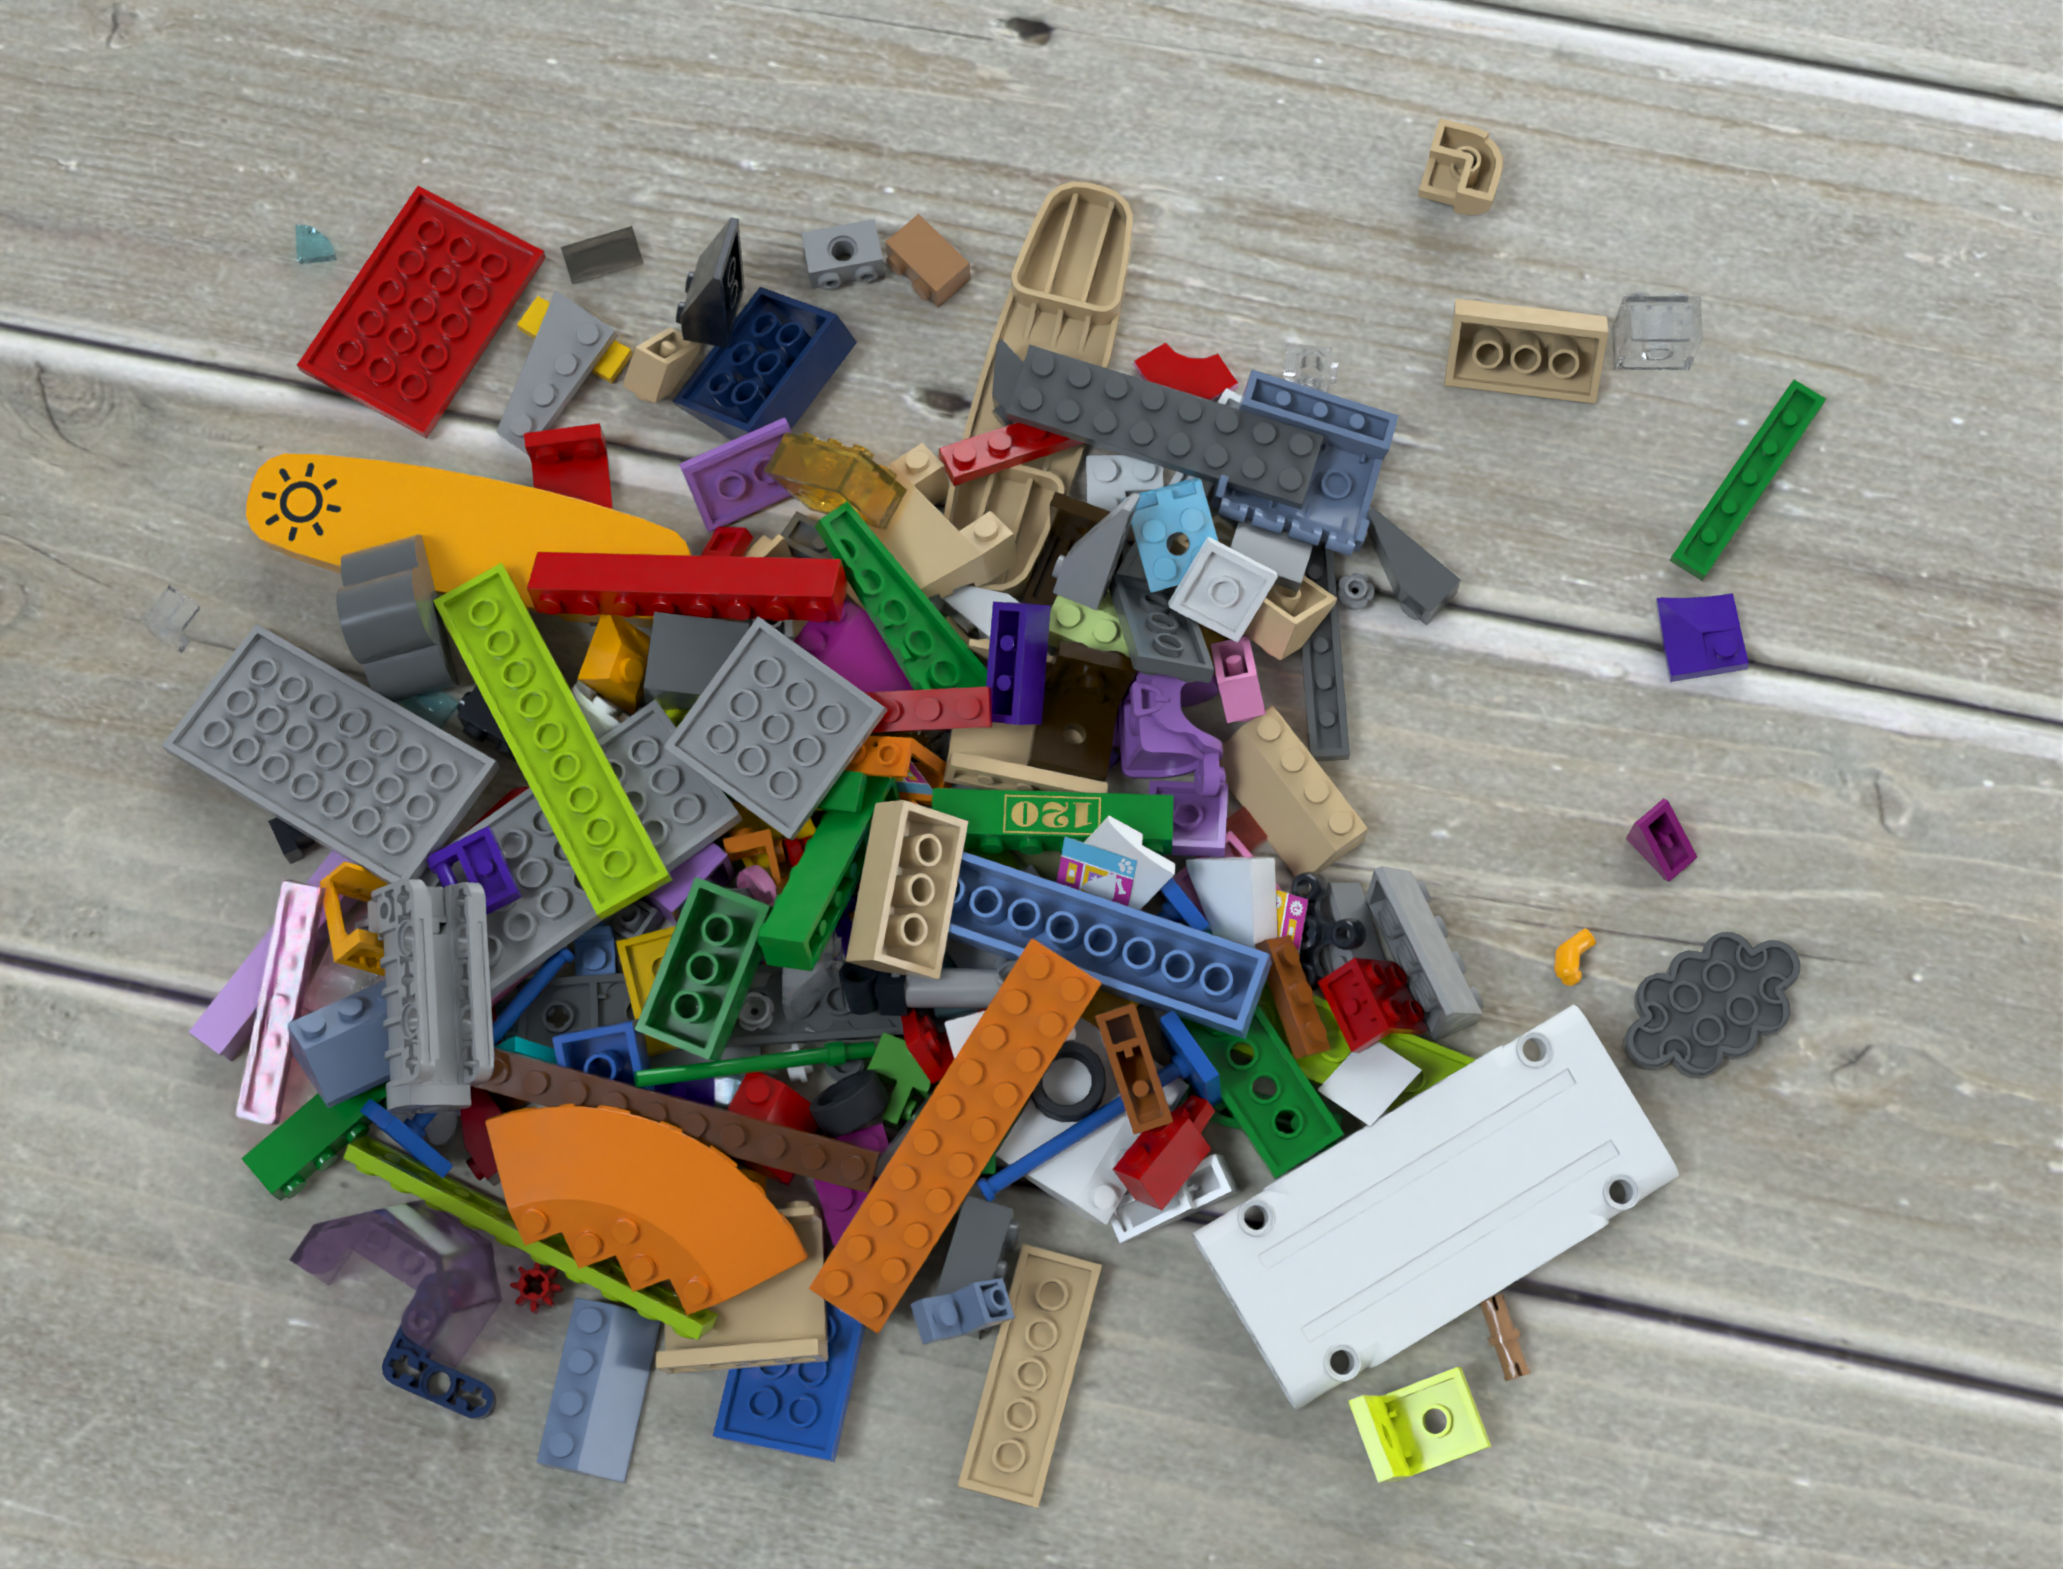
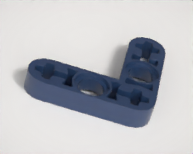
M431 1273L424 1277L419 1284L382 1364L383 1375L391 1384L473 1420L485 1419L491 1415L496 1406V1395L492 1388L477 1379L429 1359L459 1294L458 1286L453 1279L444 1273ZM441 1282H445L443 1288L448 1291V1296L445 1299L439 1297L432 1308L440 1312L438 1318L436 1319L427 1311L419 1310L422 1303L429 1308L434 1296L429 1293L430 1287H438ZM422 1318L429 1320L431 1333L428 1338L419 1342L414 1341L409 1331L412 1323ZM408 1357L407 1364L420 1372L423 1370V1364L428 1365L420 1376L418 1388L413 1387L418 1379L410 1375L402 1374L399 1379H396L397 1371L393 1369L395 1361L403 1362ZM436 1373H446L450 1378L448 1391L440 1396L432 1395L428 1388L430 1378ZM460 1380L465 1381V1384L460 1388L465 1392L476 1395L479 1389L483 1390L481 1397L486 1400L483 1408L477 1406L473 1412L469 1411L471 1404L460 1397H456L455 1405L450 1404L458 1393Z

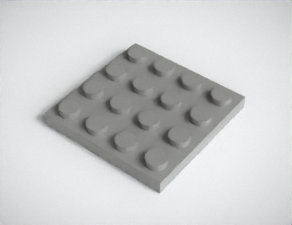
M757 617L666 742L664 748L793 841L888 710L760 617Z

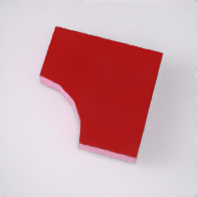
M1165 342L1134 360V368L1143 380L1214 402L1220 399L1226 388L1231 391L1238 388L1237 380L1219 354L1206 358H1189L1175 352Z

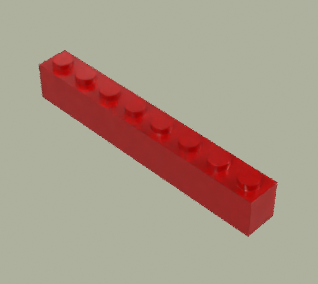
M537 552L527 591L536 612L549 615L582 614L586 616L620 615L631 617L654 616V612L702 618L746 620L760 617L761 619L774 621L805 620L823 622L840 621L848 582L841 559Z

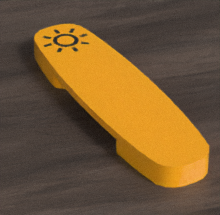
M283 453L270 458L258 469L251 483L246 503V518L250 529L271 550L304 563L341 574V558L344 554L420 534L422 535L436 594L444 595L502 563L524 604L530 611H536L527 591V586L537 552L692 555L686 542L675 531L610 508L541 489L491 478L373 459L323 454ZM556 614L565 621L579 623H598L601 616ZM618 615L634 627L652 628L654 616L623 617Z

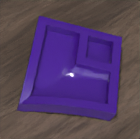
M1733 593L1693 598H1656L1658 621L1670 682L1748 669L1749 662Z

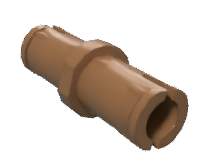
M1503 1293L1487 1298L1479 1303L1491 1335L1487 1339L1489 1345H1494L1505 1381L1530 1374L1518 1339L1521 1334L1518 1328H1514Z

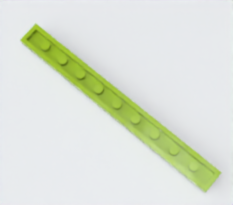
M367 1135L348 1144L343 1159L355 1164V1168L361 1173L378 1176L390 1182V1186L396 1191L416 1195L425 1200V1204L431 1209L447 1211L457 1216L463 1225L472 1229H482L494 1235L498 1243L507 1247H517L529 1253L533 1261L542 1265H552L566 1272L565 1275L570 1280L581 1284L587 1283L601 1290V1294L605 1298L615 1302H624L636 1308L637 1313L649 1320H659L673 1327V1331L681 1337L699 1340L715 1324L718 1314L705 1308L686 1315L677 1293L658 1283L633 1292L620 1264L609 1258L579 1269L564 1236L559 1233L525 1246L507 1206L446 1175L444 1178L440 1177L424 1164Z

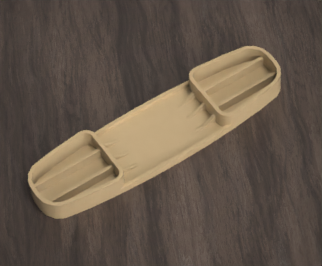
M1072 181L1059 185L1047 194L1030 227L1012 270L1011 288L986 355L962 440L1003 427L992 413L995 409L992 389L996 344L1002 339L1023 362L1029 345H1033L1107 369L1109 368L1126 288L1133 233L1132 211L1129 203L1118 192L1105 186ZM1086 443L953 486L950 480L944 516L958 531L991 511L1014 533L1019 563L989 583L977 586L978 588L1007 593L1014 599L1019 598L1026 592L1051 533L1050 502L1055 491L1069 496L1083 458ZM971 583V584H968V586H973V587H975V584H974V583Z

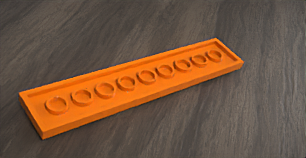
M1031 938L808 1289L877 1334L880 1332L1102 984L1101 981L1034 938Z

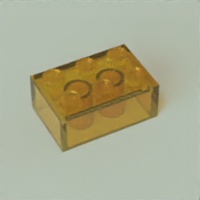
M785 432L764 470L768 476L810 511L827 515L848 501L868 526L886 530L907 492V489L895 480L897 474L891 469L873 461L874 454L865 447L858 444H853L852 448L847 447L832 438H828L827 442L822 441L807 432H804L802 436Z

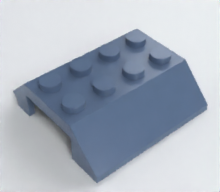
M1252 369L1238 406L1239 410L1322 434L1324 438L1301 510L1226 487L1229 477L1222 474L1217 484L1215 483L1211 507L1218 509L1217 515L1244 522L1246 517L1252 519V526L1281 534L1282 529L1289 531L1288 537L1318 546L1319 541L1325 542L1326 549L1351 556L1353 551L1359 553L1370 522L1366 520L1382 460L1390 449L1399 415Z

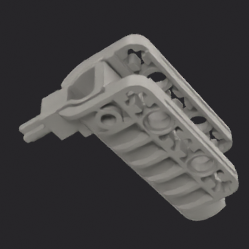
M401 879L371 892V901L367 902L368 914L362 915V920L355 923V929L359 928L378 934V940L384 943V957L380 959V967L385 969L386 988L381 990V995L386 1000L387 1019L383 1021V1029L388 1031L389 1050L384 1053L385 1060L389 1061L390 1082L386 1083L387 1112L394 1114H430L466 1109L471 1106L470 1086L488 1081L494 1070L485 892L479 883L460 882L443 888L425 886L422 880Z

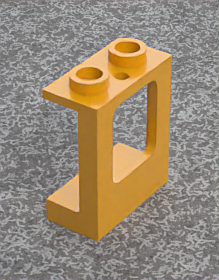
M346 861L320 881L334 962L385 976V969L380 967V959L384 957L383 941L378 940V934L359 928L350 935L346 933L338 894L367 903L371 901V892L388 884L374 876L366 868Z

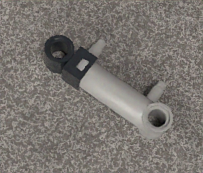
M997 955L994 959L993 968H941L940 979L937 980L882 972L846 962L839 970L843 1004L845 1009L852 1014L865 1015L879 1009L880 1015L908 1016L910 1008L987 1009L1017 960L1009 961V959Z

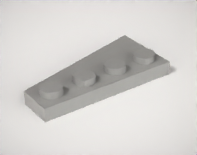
M555 290L496 431L499 436L528 455L525 449L524 433L549 430L614 342L618 336L617 332Z

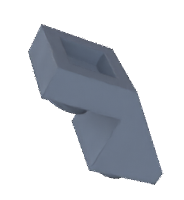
M1002 1278L975 1282L951 1294L924 1298L910 1304L923 1345L955 1339L1015 1318Z

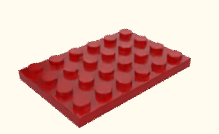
M418 185L297 363V367L302 373L427 439L538 271L546 255L540 248Z

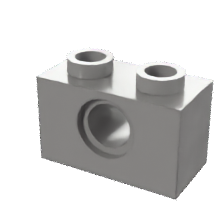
M875 219L801 232L812 289L821 288L829 290L840 286L842 283L853 281L867 283L874 281L877 277L885 276ZM841 254H849L852 256L847 261L836 260V258Z

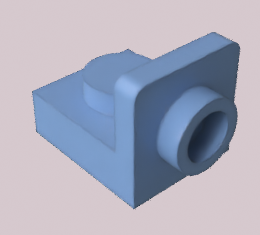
M599 922L574 940L576 976L618 974L616 934L611 926H605L604 922Z

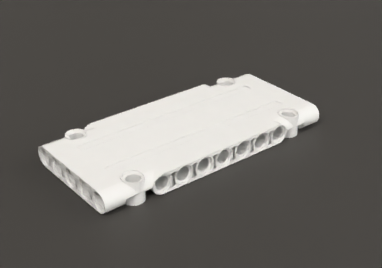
M1571 1005L1505 1046L1500 1045L1381 1116L1371 1127L1366 1125L1263 1188L1264 1191L1242 1202L1239 1206L1192 1233V1237L1283 1393L1297 1411L1344 1381L1353 1379L1367 1367L1373 1368L1597 1232L1609 1223V1219L1624 1210L1632 1208L1638 1201L1678 1178L1679 1172L1673 1159L1588 1020L1576 1005ZM1527 1040L1536 1043L1539 1047L1540 1056L1536 1062L1529 1061L1523 1054V1045ZM1614 1181L1621 1183L1625 1189V1198L1620 1204L1614 1202L1609 1195V1188ZM1250 1206H1255L1263 1212L1264 1223L1258 1230H1253L1245 1224L1244 1214ZM1338 1350L1344 1351L1349 1358V1367L1342 1374L1335 1373L1330 1366V1358Z

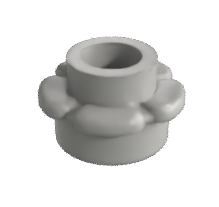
M1353 573L1352 576L1345 575L1337 583V588L1339 589L1337 592L1338 601L1348 609H1362L1367 606L1369 600L1373 599L1375 593L1374 586L1369 584L1368 577L1361 573ZM1357 588L1359 592L1357 594L1352 593V589Z
M758 992L747 993L737 1017L740 1020V1026L748 1031H755L756 1028H767L773 1020L772 1012L774 1011V1005L772 1000ZM758 1009L759 1012L757 1015H752L751 1010Z

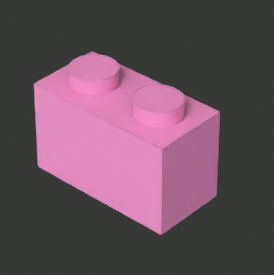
M1249 636L1241 637L1238 643L1233 640H1227L1211 644L1218 687L1227 723L1235 721L1247 722L1257 716L1266 715Z

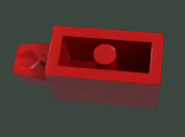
M1191 1095L1181 1106L1173 1112L1170 1111L1173 1119L1172 1123L1142 1132L1112 1170L1135 1200L1163 1211L1210 1152L1211 1147L1201 1135V1132L1215 1112L1207 1100Z

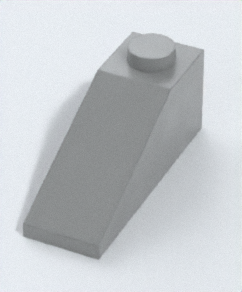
M1133 492L1079 539L1067 556L1062 554L1059 556L1052 573L1053 577L1058 578L1053 593L1091 609H1098L1108 592L1141 495Z

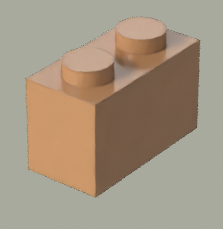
M919 213L885 242L887 251L886 262L898 276L904 274L912 282L911 286L915 293L924 301L931 300L937 307L941 306L971 280L970 263Z

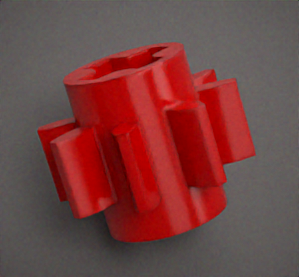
M537 1262L534 1264V1269L528 1271L520 1266L518 1268L521 1274L519 1281L510 1283V1287L521 1294L515 1303L521 1307L529 1301L531 1303V1312L534 1314H538L540 1306L545 1304L554 1309L556 1307L552 1300L554 1294L564 1291L563 1287L554 1284L552 1281L557 1277L558 1271L552 1268L544 1273L543 1265ZM535 1279L542 1283L541 1287L544 1291L540 1295L532 1292L533 1289L530 1286L531 1282Z

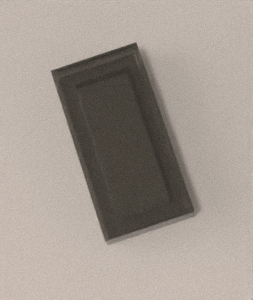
M632 226L561 247L572 285L644 264Z

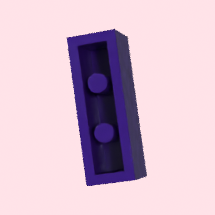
M993 601L986 687L991 688L992 722L1014 725H1039L1042 723L1050 605Z

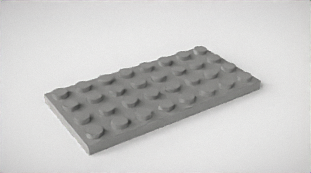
M258 624L253 627L161 745L169 754L350 862L366 868L374 876L387 884L401 879L418 880L428 866L427 858L441 849L501 768L496 760Z
M653 700L599 738L598 742L669 873L743 819L719 787L664 748V745L677 728L657 701ZM528 788L449 844L451 845L489 826L496 836L522 898L486 915L491 999L601 921L594 911L531 788ZM460 861L455 862L451 868L457 882H468ZM428 865L418 880H422L425 886L442 887L437 874H433Z

